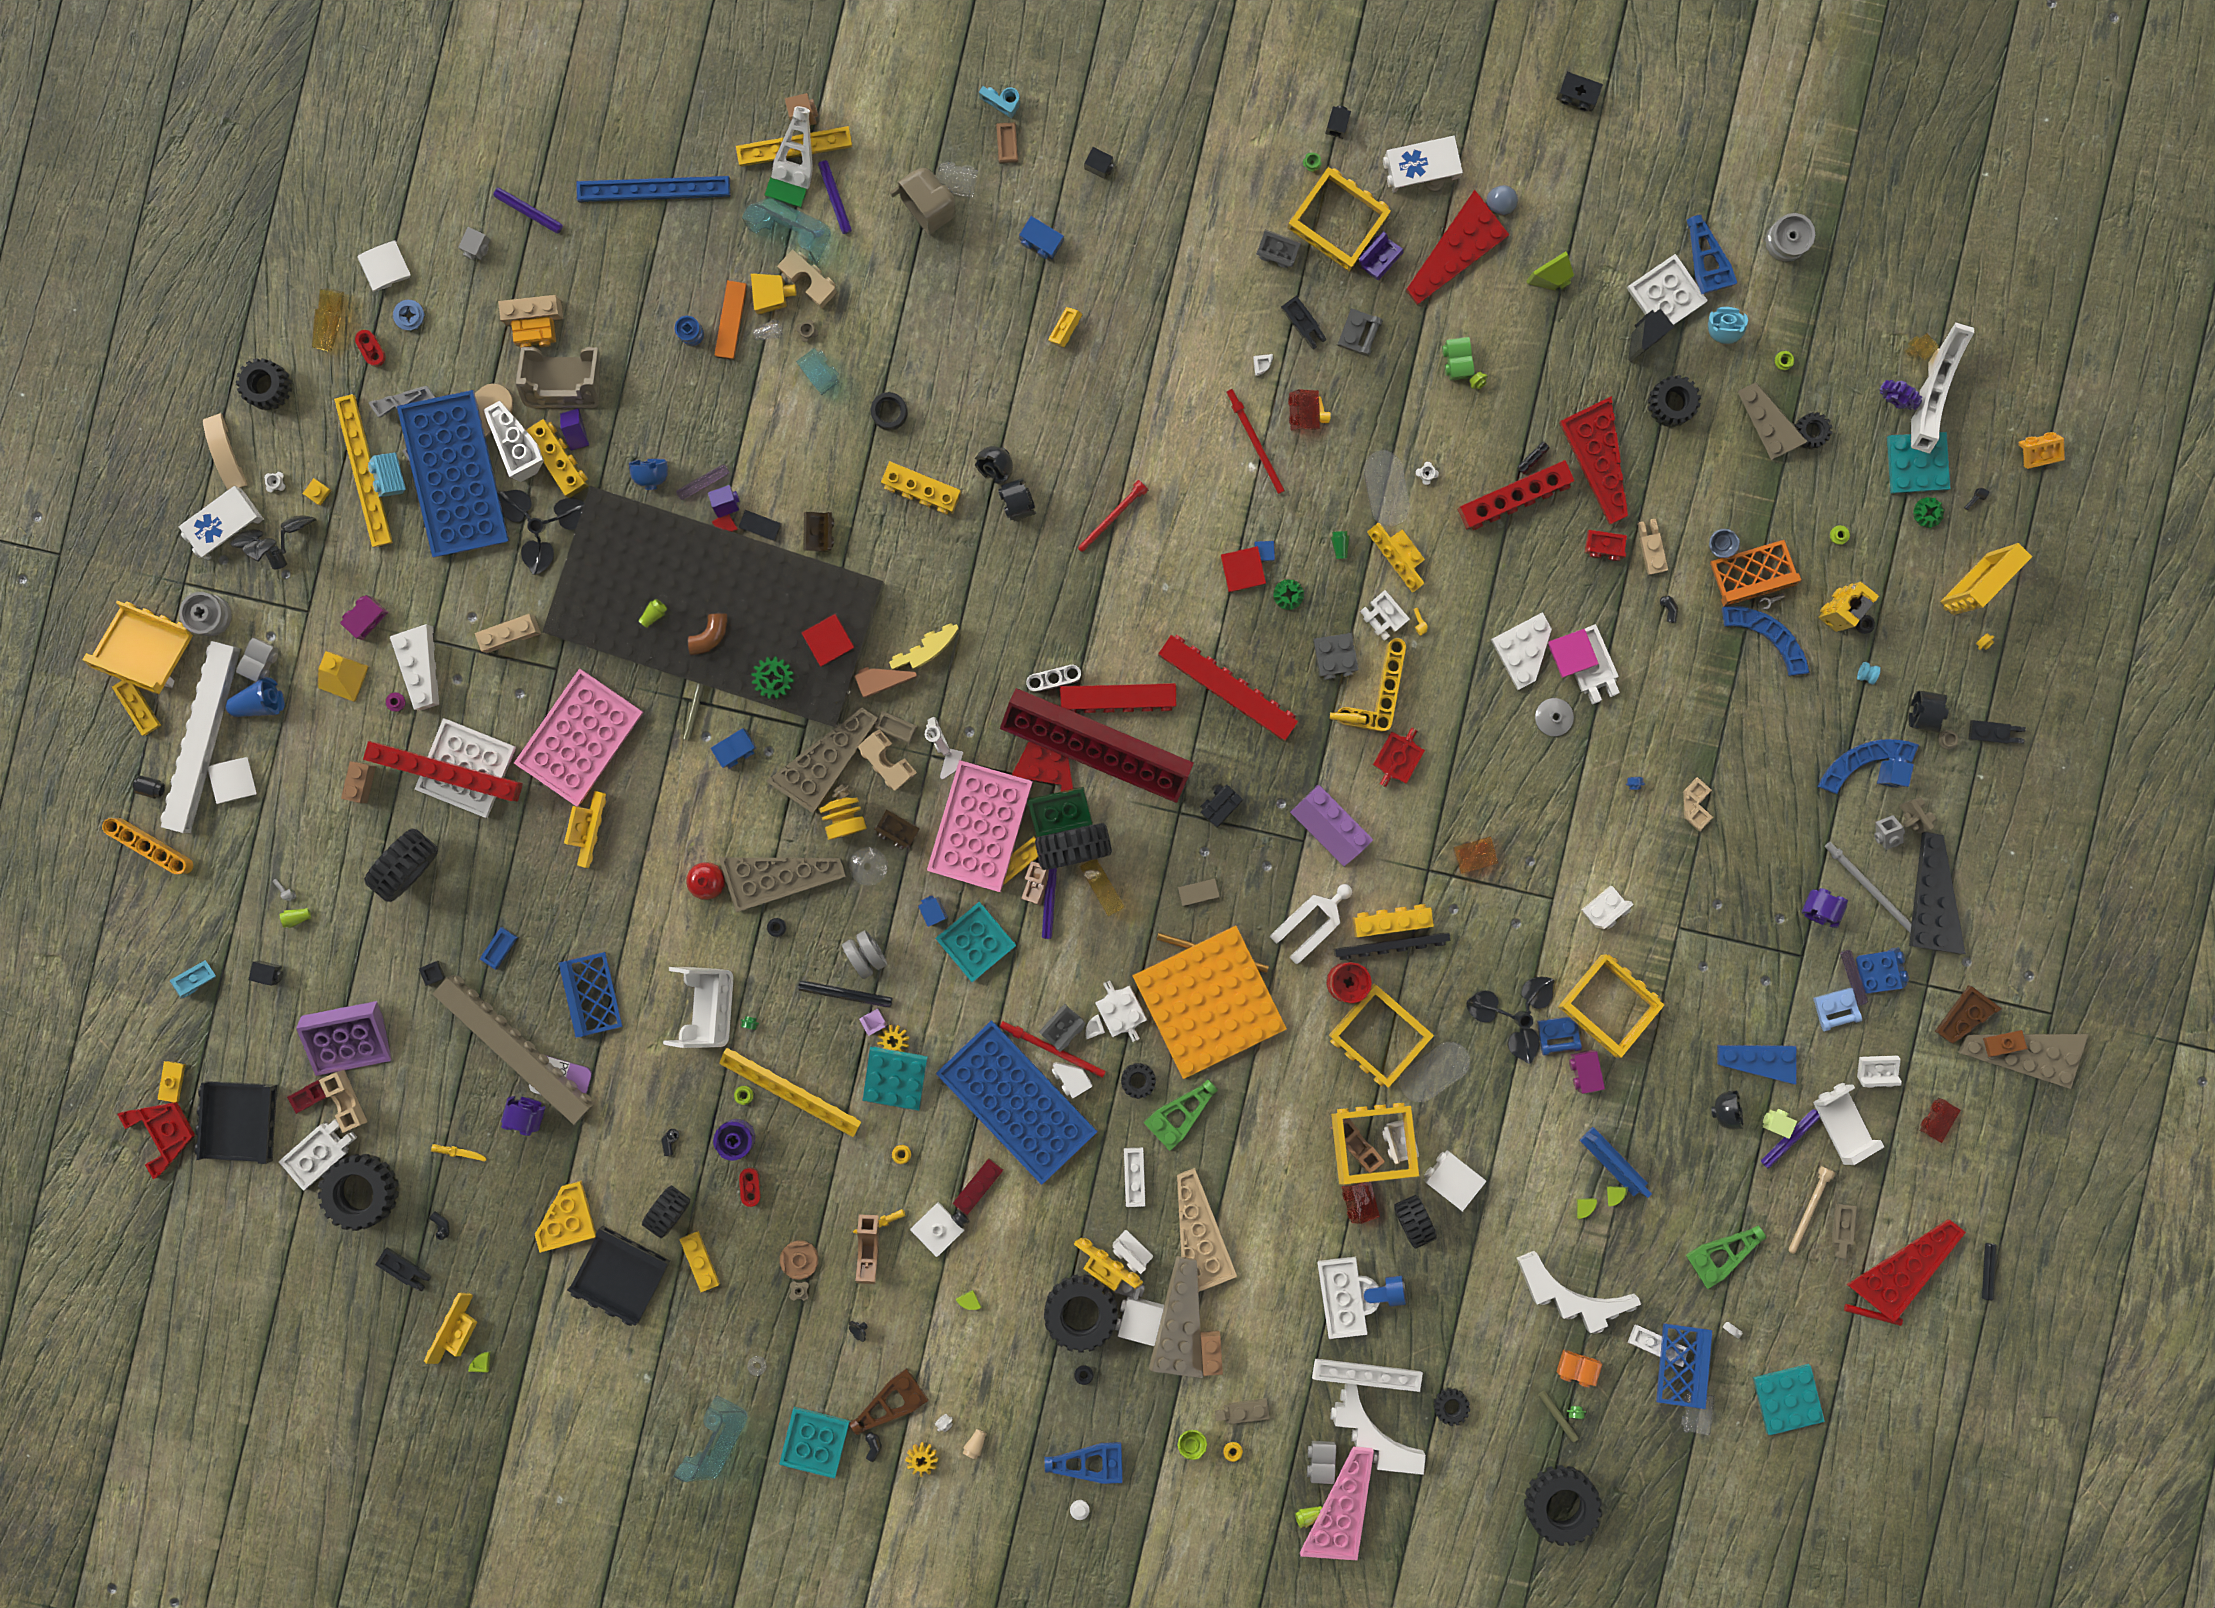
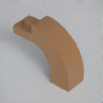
M859 1214L857 1228L858 1260L855 1281L858 1284H875L879 1257L878 1215Z

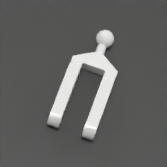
M1347 884L1340 885L1337 889V894L1332 899L1312 895L1270 935V938L1277 944L1318 905L1330 919L1290 956V959L1295 964H1298L1340 924L1337 904L1342 899L1351 897L1352 888Z

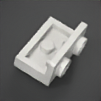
M1899 1056L1859 1057L1857 1077L1862 1086L1868 1088L1875 1086H1900L1902 1082L1898 1076L1900 1058Z
M1403 1120L1386 1124L1382 1132L1385 1142L1388 1141L1390 1149H1388L1390 1159L1394 1160L1395 1164L1408 1160ZM1416 1145L1417 1157H1419V1152Z
M1127 1230L1113 1242V1252L1120 1259L1124 1258L1129 1262L1127 1266L1133 1272L1138 1271L1141 1274L1146 1269V1264L1153 1258V1255Z

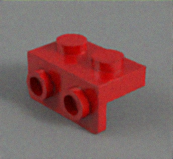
M1588 530L1584 553L1590 554L1589 557L1591 558L1606 556L1609 557L1608 560L1620 561V559L1626 557L1627 535Z

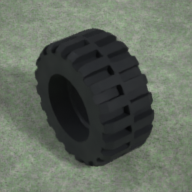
M1104 823L1037 837L1035 840L1040 867L1043 870L1086 862L1109 856L1112 853L1108 829Z
M409 829L397 838L375 861L374 865L371 866L365 875V884L384 901L392 902L396 900L429 867L438 854L437 846L419 830Z
M356 1154L339 1160L329 1167L330 1170L325 1171L322 1176L324 1180L320 1181L318 1186L321 1188V1191L318 1192V1199L322 1200L319 1206L320 1209H325L326 1213L324 1216L327 1219H333V1225H342L341 1229L344 1230L351 1228L352 1231L365 1230L383 1221L384 1218L390 1215V1210L395 1208L397 1203L394 1200L398 1198L399 1191H395V1187L399 1186L398 1180L394 1181L393 1176L396 1174L393 1170L389 1171L387 1169L389 1165L386 1162L381 1163L379 1157L374 1156L371 1158L370 1154ZM356 1174L364 1177L372 1186L373 1201L367 1209H357L351 1206L345 1198L344 1184L351 1175Z
M1076 1274L1072 1275L1071 1278L1066 1277L1062 1279V1282L1057 1283L1053 1290L1049 1292L1045 1302L1044 1319L1046 1330L1049 1331V1336L1052 1340L1055 1339L1057 1341V1345L1060 1347L1065 1346L1071 1352L1073 1349L1078 1350V1353H1084V1350L1087 1349L1090 1352L1095 1350L1097 1346H1103L1105 1341L1110 1339L1117 1325V1302L1113 1292H1110L1109 1287L1101 1283L1097 1278H1090L1086 1274L1084 1276ZM1077 1296L1092 1299L1099 1309V1317L1096 1324L1085 1330H1077L1068 1326L1063 1318V1308L1068 1300Z
M1557 1465V1469H1553L1552 1466L1547 1467V1472L1542 1473L1540 1471L1537 1473L1538 1478L1536 1480L1532 1478L1529 1482L1531 1488H1526L1525 1495L1527 1498L1524 1499V1506L1526 1507L1527 1517L1537 1533L1542 1538L1545 1537L1550 1543L1555 1541L1559 1546H1564V1542L1572 1546L1575 1545L1574 1541L1577 1540L1582 1543L1585 1541L1584 1537L1586 1535L1591 1537L1594 1533L1592 1529L1594 1527L1598 1528L1600 1524L1598 1517H1602L1603 1511L1600 1509L1602 1500L1599 1497V1492L1589 1478L1580 1470L1576 1471L1574 1467L1568 1466L1565 1468L1563 1465ZM1561 1490L1575 1491L1580 1498L1577 1512L1567 1520L1556 1521L1551 1519L1546 1513V1506L1550 1497Z

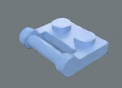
M1853 988L1813 998L1823 1031H1828L1832 1027L1853 1021L1855 1023L1862 1021ZM1847 1009L1851 1011L1850 1015L1827 1020L1826 1015Z

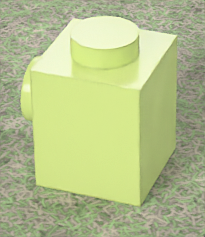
M1780 1109L1777 1112L1770 1110L1764 1116L1763 1128L1790 1139L1797 1121L1789 1118V1113Z

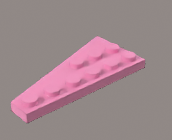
M1352 1448L1300 1551L1302 1557L1358 1560L1374 1454L1372 1448Z

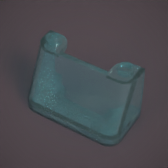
M771 197L749 205L742 216L748 229L756 234L763 228L771 230L774 222L799 233L797 238L799 245L809 251L808 259L817 264L831 237L828 225Z
M717 1395L703 1418L705 1426L714 1431L703 1453L699 1451L693 1457L686 1455L673 1477L683 1482L714 1480L717 1478L747 1421L746 1411Z

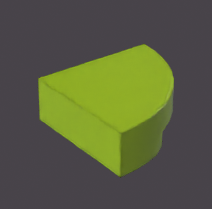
M1607 1187L1608 1206L1619 1204L1627 1195L1628 1187Z
M1577 1199V1218L1582 1219L1589 1216L1596 1208L1597 1199Z
M974 1290L956 1298L958 1304L965 1309L977 1310L982 1307Z
M484 1352L475 1357L469 1366L468 1372H489L490 1352Z

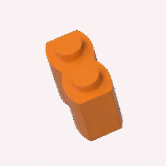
M1563 1350L1556 1372L1565 1381L1577 1380L1580 1385L1590 1388V1385L1596 1386L1602 1363L1599 1360Z

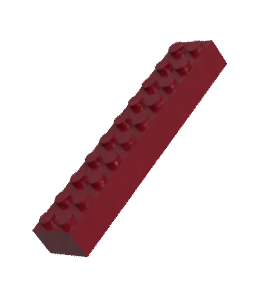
M1017 688L1008 703L1000 729L1175 803L1178 802L1194 762Z

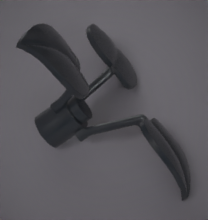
M521 490L498 492L504 516L510 521L520 522L525 515L528 521V530L534 533L537 541L530 540L526 542L521 549L522 560L533 575L544 571L551 564L554 557L552 545L549 542H541L539 533L545 530L546 524L559 520L560 525L564 529L574 530L583 524L588 511V505L583 501L565 498L559 500L554 505L553 509L557 517L548 520L541 518L531 519L527 511L531 509L532 502L526 492Z
M300 515L284 521L281 524V549L275 546L276 541L272 538L258 539L263 536V532L257 529L240 533L230 541V544L235 548H243L244 553L248 557L258 562L266 554L272 569H281L287 565L283 555L286 553L285 533L298 531L317 520L314 517Z
M1541 976L1525 982L1521 989V995L1527 1000L1525 1003L1526 1011H1518L1515 1015L1498 1009V997L1488 990L1477 992L1466 1002L1467 1010L1480 1022L1493 1021L1495 1012L1514 1019V1022L1520 1026V1032H1514L1510 1035L1508 1040L1509 1051L1517 1058L1531 1064L1538 1050L1539 1037L1537 1032L1530 1028L1533 1025V1017L1530 1015L1529 1004L1536 1009L1546 1007L1551 1002L1553 996L1554 979Z

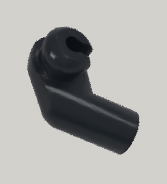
M1662 596L1660 598V605L1666 606L1668 609L1666 622L1676 623L1678 614L1677 603L1671 596Z
M676 1129L668 1130L661 1139L664 1156L674 1154L672 1144L679 1138V1131Z
M434 1211L429 1219L437 1224L436 1238L444 1240L450 1233L449 1222Z
M869 1432L865 1436V1440L870 1447L866 1459L874 1462L882 1448V1444L877 1434Z

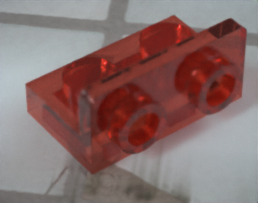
M1298 389L1290 392L1288 404L1290 406L1289 424L1291 431L1320 429L1319 390Z
M1938 1098L1931 1104V1111L1922 1120L1919 1131L1942 1143L1961 1110L1948 1103L1945 1099Z
M1371 1182L1342 1186V1196L1346 1202L1347 1215L1351 1223L1362 1224L1380 1217Z

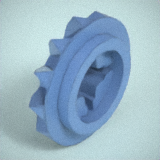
M413 300L401 301L393 311V319L396 325L408 331L418 329V326L423 323V317L425 316L421 305ZM409 310L412 314L416 315L414 317H411L410 320H408V318L403 317L408 314Z

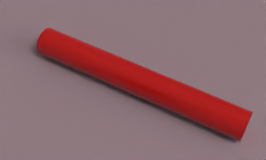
M1849 1304L1844 1306V1311L1899 1326L1903 1324L1902 1318H1898L1894 1323L1880 1312Z

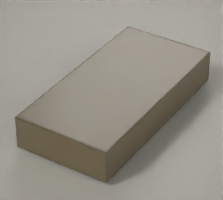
M884 711L881 712L875 725V729H880L882 732L909 744L918 727Z
M1215 878L1178 887L1182 906L1219 897Z

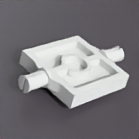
M1110 980L1103 983L1108 994L1095 1004L1112 1037L1128 1032L1132 1042L1138 1040L1139 1036L1135 1027L1146 1021L1147 1018L1131 986L1115 990Z

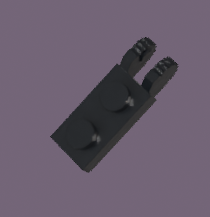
M1297 295L1281 306L1282 311L1313 350L1317 348V345L1309 335L1314 331L1321 342L1326 341V337L1320 330L1318 323Z
M1970 720L1969 740L2024 744L2025 739L2010 738V731L2025 732L2026 727Z
M388 1247L385 1248L375 1264L402 1283L410 1285L421 1292L425 1288L424 1285L414 1280L413 1277L417 1275L425 1281L431 1279L430 1274L419 1269L420 1267Z

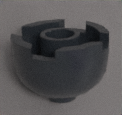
M986 447L975 457L977 461L975 467L985 478L990 476L995 479L994 483L996 484L1005 483L1013 470V462L1009 452L1003 447Z
M1738 1090L1722 1093L1715 1100V1106L1711 1107L1713 1118H1717L1718 1123L1726 1129H1743V1111L1740 1103L1737 1102V1099H1740Z

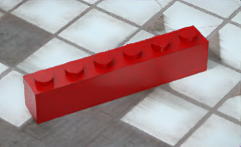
M1176 683L1060 686L1061 707L1077 713L1076 710H1084V713H1096V710L1103 709V713H1115V709H1122V712H1134V709L1142 708V712H1152L1153 708H1161V711H1172V708L1176 707Z

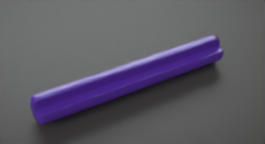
M823 160L818 163L841 232L842 234L850 233L852 229L827 160Z
M499 187L494 191L493 195L498 200L557 234L561 232L563 228L561 223Z
M1057 868L1049 869L1045 889L1042 938L1044 939L1052 938Z
M1812 1109L1794 1127L1790 1139L1784 1137L1761 1160V1163L1766 1168H1770L1821 1118L1818 1111Z

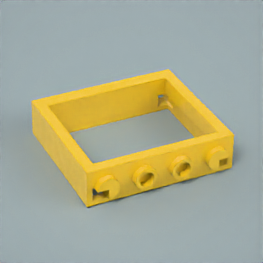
M1328 167L1289 222L1287 229L1350 272L1360 258L1361 253L1367 248L1388 218L1391 210H1389L1388 205L1384 202L1376 201L1370 192L1359 189L1354 181L1343 178L1338 170ZM1327 179H1330L1381 215L1352 257L1299 221Z
M2019 543L1987 553L1940 601L1944 605V610H1948L1951 614L1956 615L1983 608L2032 556Z
M1604 954L1599 956L1560 1003L1558 1008L1615 1058H1622L1663 1008L1664 1004L1660 1001L1661 999L1658 998L1657 994L1654 992L1650 993L1646 989L1647 986L1642 981L1635 980L1631 976L1632 972L1619 966L1616 958ZM1602 965L1607 967L1650 1005L1619 1045L1571 1004Z
M1376 984L1371 986L1367 997L1357 1002L1329 1034L1332 1038L1330 1042L1338 1049L1343 1047L1346 1050L1345 1055L1350 1060L1354 1061L1356 1059L1361 1063L1359 1067L1366 1074L1371 1072L1376 1076L1373 1079L1381 1087L1385 1084L1388 1088L1434 1036ZM1374 995L1380 998L1423 1036L1388 1078L1384 1077L1339 1037Z
M1394 1103L1393 1108H1386V1104L1375 1105L1373 1110H1367V1106L1355 1107L1356 1111L1349 1112L1348 1108L1337 1109V1113L1331 1114L1339 1184L1419 1176L1411 1106H1405L1404 1103ZM1402 1113L1409 1169L1349 1175L1343 1119Z

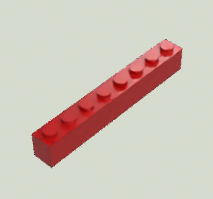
M1170 635L1159 651V657L1281 740L1285 741L1298 722L1295 719L1296 715L1288 710L1284 712L1279 709L1280 704L1272 699L1269 702L1263 698L1265 694L1256 688L1253 691L1247 687L1249 684L1241 678L1237 680L1232 677L1233 673L1225 667L1221 669L1216 666L1217 662L1209 656L1205 658L1200 655L1201 651L1195 646L1188 647L1184 644L1185 640L1180 636L1175 635L1174 637Z
M368 741L363 760L509 801L518 802L523 786L521 782L378 742Z

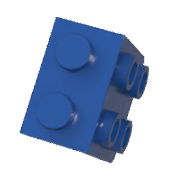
M1899 947L1891 948L1885 952L1859 955L1856 958L1864 993L1902 989L1909 982L1908 972L1904 971L1903 967L1905 957L1903 952H1900Z

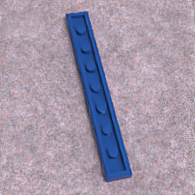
M729 176L576 181L578 202L731 197Z

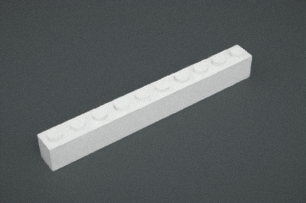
M213 641L207 647V659L201 668L202 677L196 687V699L191 705V717L186 723L187 732L181 742V754L176 760L177 769L171 779V791L166 797V809L161 815V827L181 833H191L208 771L207 767L210 764L241 648Z

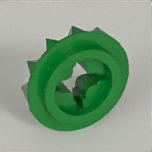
M1925 497L1915 504L1913 516L1920 526L1931 528L1939 525L1942 519H1944L1945 509H1943L1942 502H1939L1936 498ZM1926 507L1928 509L1935 508L1932 512L1933 517L1931 515L1924 517L1927 512Z
M1285 579L1276 585L1273 592L1274 601L1282 609H1295L1304 599V590L1301 584L1295 580ZM1287 587L1290 592H1297L1291 596V602L1288 600V597H1281V595L1286 593Z

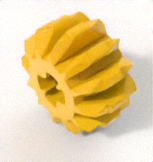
M891 1024L889 1025V1031L885 1027L882 1029L885 1035L878 1034L877 1037L883 1039V1041L877 1042V1045H884L883 1049L905 1052L902 1047H909V1044L904 1041L909 1040L910 1037H903L907 1032L906 1029L900 1033V1025H897L894 1030ZM891 1036H894V1039H898V1042L895 1043L896 1046H893V1043H889V1040L892 1038Z
M921 1442L920 1448L914 1444L913 1450H908L907 1454L909 1456L906 1457L905 1461L909 1463L907 1469L914 1468L913 1475L919 1471L920 1477H923L924 1471L930 1475L931 1469H936L937 1465L935 1463L938 1462V1457L935 1454L937 1451L936 1449L930 1451L931 1444L925 1448L924 1442ZM922 1456L925 1457V1460L919 1462V1459H921Z

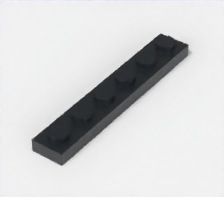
M1446 932L1334 948L1333 950L1335 957H1339L1340 960L1351 959V955L1358 954L1359 957L1370 956V952L1376 951L1380 955L1389 953L1390 949H1396L1397 952L1407 951L1408 947L1415 946L1416 949L1427 948V944L1432 943L1435 946L1446 945V941H1451L1450 933Z

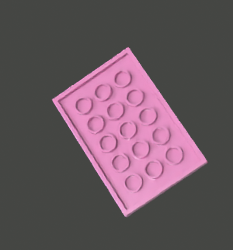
M579 668L514 764L579 807L644 712Z
M959 760L927 871L1001 892L1033 781Z

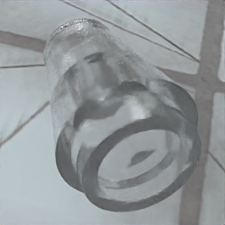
M771 320L753 329V335L756 341L779 339V336L783 335V330L778 320Z

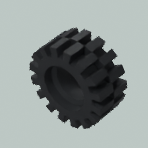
M1814 412L1800 418L1798 423L1795 424L1799 433L1808 441L1803 444V448H1818L1831 438L1829 436L1832 434V431H1830L1832 424H1828L1830 420L1829 418L1826 420L1824 414L1820 415L1818 412L1815 414ZM1809 424H1816L1819 427L1820 433L1818 437L1812 438L1808 436L1806 428Z
M1133 1063V1065L1127 1066L1121 1076L1122 1088L1130 1097L1137 1099L1145 1098L1155 1088V1075L1148 1065ZM1140 1073L1145 1076L1146 1083L1143 1087L1135 1088L1131 1084V1078L1134 1074Z
M1447 1388L1446 1391L1444 1389L1441 1390L1442 1393L1436 1395L1437 1399H1434L1435 1405H1433L1439 1420L1446 1425L1448 1423L1450 1426H1453V1424H1456V1426L1460 1425L1459 1422L1461 1421L1464 1423L1465 1417L1468 1418V1412H1470V1404L1466 1396L1456 1388L1454 1390L1451 1388ZM1456 1400L1459 1403V1409L1456 1413L1450 1414L1445 1411L1447 1401Z

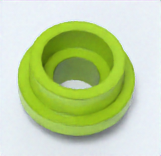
M1788 351L1779 352L1774 360L1776 367L1780 370L1790 369L1794 364V356ZM1781 358H1785L1787 363L1783 364Z
M1482 372L1476 373L1469 381L1471 388L1481 389L1484 387L1488 376Z
M1838 525L1830 532L1831 541L1837 545H1842L1849 540L1850 533L1845 526ZM1839 531L1843 533L1842 538L1838 537Z
M740 1086L734 1092V1099L740 1105H747L753 1100V1091L748 1086ZM746 1092L747 1098H742L741 1093Z

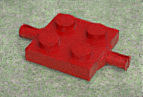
M1411 727L1406 737L1399 736L1392 731L1390 732L1372 764L1385 774L1379 783L1381 786L1387 788L1391 778L1398 779L1405 784L1408 782L1425 751L1413 741L1418 730H1414Z

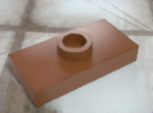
M2022 1030L1983 1038L1988 1057L2027 1049Z

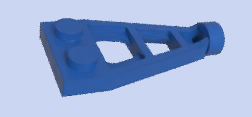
M1696 215L1687 219L1691 235L1695 278L1701 295L1736 285L1737 280L1732 265L1709 227L1703 221L1702 215ZM1705 237L1711 249L1701 251L1699 238ZM1708 255L1714 256L1719 264V269L1706 271L1704 268V257Z
M1121 1442L1100 1443L1062 1455L1044 1457L1045 1473H1055L1102 1484L1122 1483ZM1094 1455L1102 1457V1470L1100 1472L1089 1471L1086 1468L1085 1461L1088 1457ZM1080 1458L1081 1469H1067L1066 1461L1068 1459ZM1052 1462L1056 1463V1467H1052Z

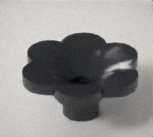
M850 1321V1332L856 1340L864 1342L866 1340L864 1330L868 1328L865 1322L859 1324L858 1322Z

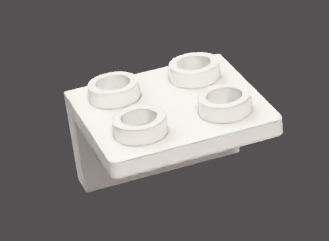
M1609 886L1581 911L1596 928L1610 929L1617 923L1615 920L1619 916L1624 917L1631 911L1630 907L1634 904L1631 901H1624L1614 887Z

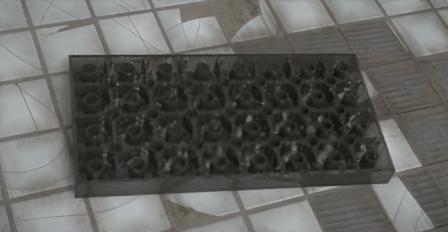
M590 486L542 632L837 728L842 718L885 583L845 568ZM658 599L667 608L665 615L646 628L639 622V619L642 617L650 601ZM709 614H727L726 633L720 643L709 652L690 655L688 637L699 635L705 631ZM836 614L855 648L820 667L802 632ZM766 657H769L771 661H773L774 657H778V662L782 659L785 660L784 666L789 664L791 667L788 671L794 672V675L790 676L794 682L789 683L792 689L786 688L787 695L780 693V698L778 699L775 695H773L772 699H769L768 693L764 697L761 696L762 690L756 691L755 688L758 685L752 684L756 677L751 674L757 672L754 666L760 667L759 661L762 660L765 663ZM767 666L762 672L765 673L769 670L770 666ZM779 666V673L785 676L783 669ZM774 673L772 676H765L766 678L771 680L772 683L773 680L781 679L775 676ZM761 680L763 687L767 689L766 682L764 680ZM784 683L776 686V690L780 689Z

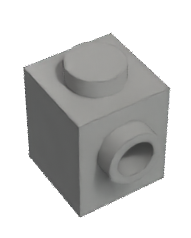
M467 227L458 248L464 252L463 256L474 260V258L481 260L488 252L490 239L485 234Z

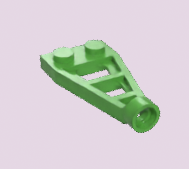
M1208 1079L1201 1086L1158 1108L1144 1121V1124L1170 1151L1186 1136L1211 1096L1218 1089ZM1191 1097H1196L1200 1103L1193 1112H1189L1183 1104ZM1176 1109L1182 1110L1186 1115L1185 1121L1179 1128L1174 1127L1167 1119V1115Z
M1757 1225L1752 1229L1703 1244L1685 1256L1704 1286L1709 1289L1725 1279L1752 1249L1767 1239V1237ZM1742 1240L1745 1245L1744 1249L1734 1255L1729 1248V1244ZM1723 1249L1727 1252L1729 1258L1722 1267H1716L1710 1258V1254L1713 1251Z

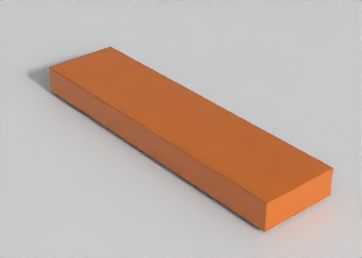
M727 280L715 357L732 360L735 358L747 289L746 283Z

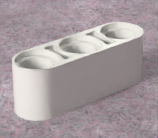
M1068 665L1032 674L1027 678V687L1032 692H1040L1073 684L1080 680L1081 671L1076 665ZM1070 669H1075L1078 672V676L1075 679L1068 678L1067 672ZM1051 674L1059 676L1057 683L1052 684L1049 682L1048 678ZM1033 678H1038L1041 681L1038 688L1030 686V681Z

